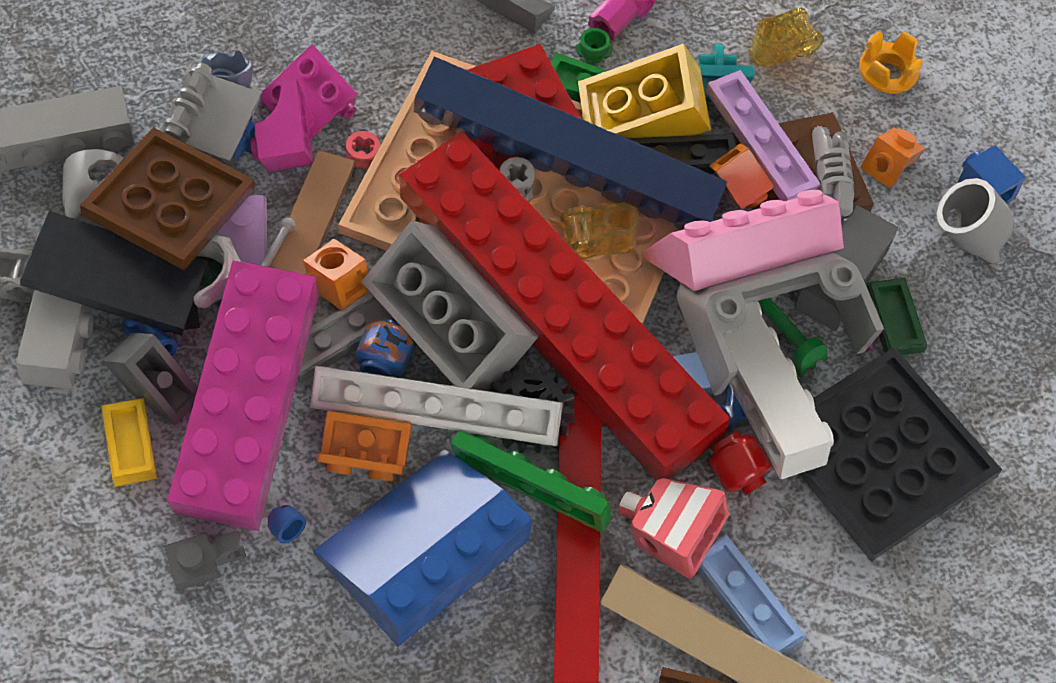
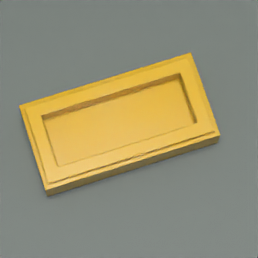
M144 398L102 405L114 487L157 479Z

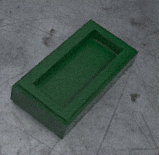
M906 278L867 282L866 287L884 327V330L879 334L884 353L893 347L901 355L925 352L928 345Z

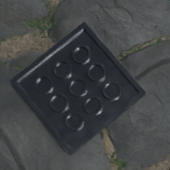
M893 347L813 398L815 411L821 422H826L829 425L834 442L830 448L827 465L799 473V475L872 562L997 478L1002 468L898 350Z

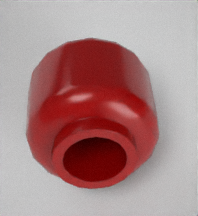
M738 430L711 447L713 454L710 456L708 464L726 492L734 493L741 489L746 496L767 483L763 475L771 469L772 463L753 434L742 435Z

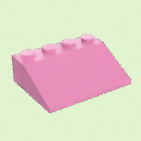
M807 190L800 192L796 199L789 201H766L760 205V209L749 212L743 210L730 211L723 214V219L713 222H690L685 225L684 230L670 233L644 250V259L693 291H697L844 248L839 201L822 194L820 190Z

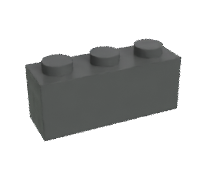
M857 205L849 218L845 217L841 220L844 248L833 252L855 264L862 275L865 285H867V282H869L889 251L899 227ZM820 284L794 290L799 293L794 309L834 331L838 330L843 321L834 299L823 292Z

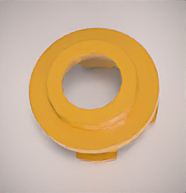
M903 31L895 43L883 42V34L881 32L875 33L866 44L868 48L863 52L859 61V71L863 80L873 89L887 94H899L910 90L917 83L920 69L923 65V61L915 56L918 40ZM889 63L896 66L901 73V77L890 79V69L882 64Z

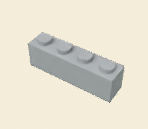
M122 86L0 109V173L7 170L27 166L36 167L44 163L67 159L72 154L83 150L101 149L117 151L124 147L135 146Z
M34 290L16 360V367L23 384L73 389L76 374H82L85 366V350L82 349L84 339L90 338L93 332L94 317L91 314V307Z

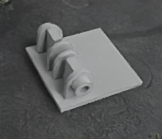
M198 63L196 67L190 68L160 131L198 151L230 162L262 96V92L210 75L212 68L204 63Z

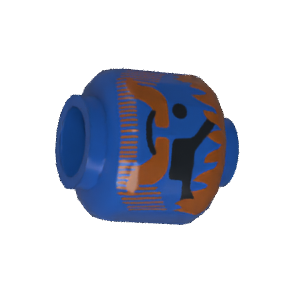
M394 319L375 321L369 324L355 352V358L360 366V371L362 373L395 378L401 377L413 354L415 342Z

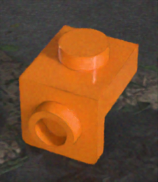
M894 127L877 137L862 162L861 169L890 188L895 185L905 168L918 161L925 147L917 143L916 137L910 132Z

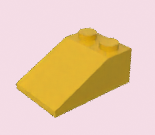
M684 44L578 82L583 120L627 139L691 136L711 130L701 70Z

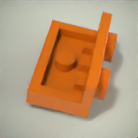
M327 411L321 453L317 455V462L327 463V472L351 475L352 467L368 469V478L393 482L394 474H405L412 424Z

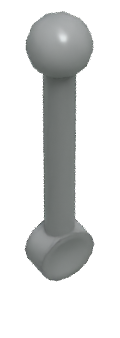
M286 217L281 220V230L260 266H270L287 234L295 229L294 219Z

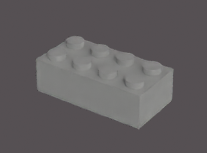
M411 221L361 281L455 387L492 392L491 384L493 382L499 383L504 378L503 373L509 372L539 337L444 234L433 225Z

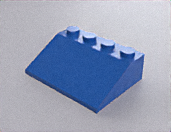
M444 449L313 551L314 555L396 646L399 647L526 544L530 539L532 518L504 489Z

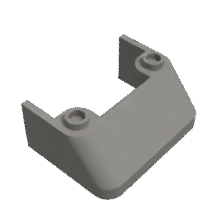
M829 252L697 291H693L681 283L677 291V301L714 396L722 394L738 372L724 334L734 332L743 325L748 314L747 303L820 284L823 292L834 299L856 355L864 353L884 330V327L857 266L835 252Z

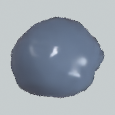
M219 50L216 53H210L208 57L202 58L201 63L212 68L210 75L250 88L253 64L250 59L249 63L247 62L240 50L235 51L234 56Z

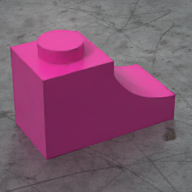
M296 78L281 81V91L276 107L265 120L254 123L256 137L251 138L253 157L255 161L262 163L268 173L308 166L313 163L305 92Z

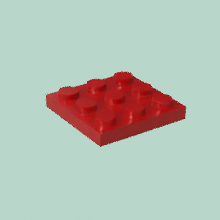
M541 44L468 69L472 73L582 119ZM478 139L472 141L499 171L504 161L509 158L518 157L515 155L504 156L496 152L490 144Z

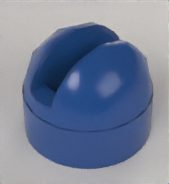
M283 505L271 511L268 516L267 526L271 534L280 543L285 544L293 541L302 533L306 526V519L297 509L290 505Z

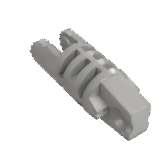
M817 126L814 127L812 138L818 181L821 184L819 190L822 191V194L839 201L841 220H843L853 212L854 181L847 134L838 131L831 139L828 128Z

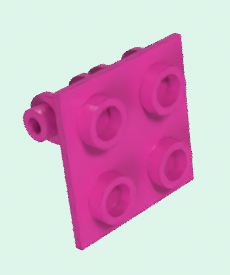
M311 44L262 91L260 98L272 112L279 100L281 81L296 78L305 92L310 138L312 139L336 115L339 117L343 116L345 119L352 117L356 112L354 98L358 94L318 49Z

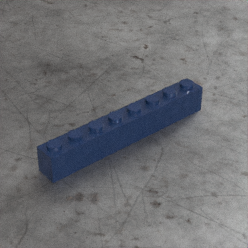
M435 56L415 95L413 112L417 113L425 122L432 125L443 124L454 129L457 134L463 131L471 141L478 139L490 144L496 152L504 156L515 155L530 161L534 168L539 171H553L564 176L565 180L574 186L581 188L588 186L601 192L602 196L609 201L615 203L625 202L637 207L641 214L649 218H662L672 222L678 230H684L686 224L694 221L711 222L728 182Z

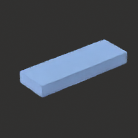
M725 535L714 542L697 571L742 630L783 655L803 643L807 636L730 538Z

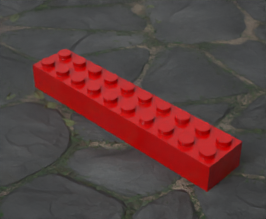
M463 131L399 173L400 198L422 223L436 226L539 336L533 343V346L561 377L567 380L570 387L655 481L662 478L672 479L724 438L730 417Z

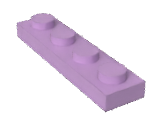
M741 70L708 83L707 95L740 143L750 149L774 185L772 189L780 200L789 201L798 198L797 195L800 192L819 190L820 182Z

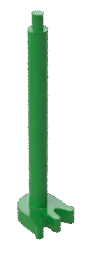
M770 297L758 300L762 311L797 348L794 353L793 364L799 377L805 374L808 367L814 370L819 360L824 362L828 360L827 347L818 337L807 339Z

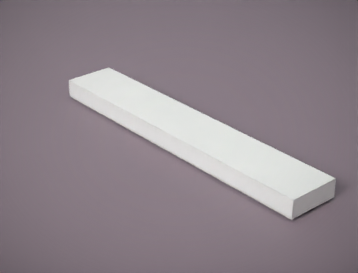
M315 366L310 408L449 430H461L468 433L552 446L557 445L563 406L561 402L323 366Z

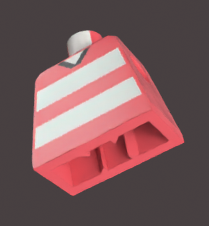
M665 478L655 482L646 498L630 491L626 492L619 506V514L632 520L631 529L638 548L691 580L729 517L725 492Z

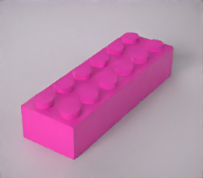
M232 260L167 499L168 504L176 515L259 531L319 297L315 276Z

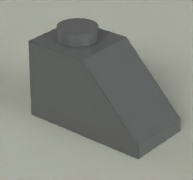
M130 333L103 360L105 365L128 392L138 399L144 398V402L148 407L171 424L176 425L193 408L198 389L197 386L154 334Z

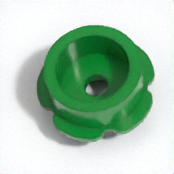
M599 28L585 30L579 38V43L576 44L577 54L591 63H599L603 58H609L613 50L610 45L609 35Z

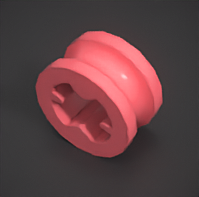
M367 131L352 133L346 141L345 158L355 160V168H369L380 148L379 139L373 133ZM360 146L362 149L369 147L370 151L368 154L362 150L356 152V147Z

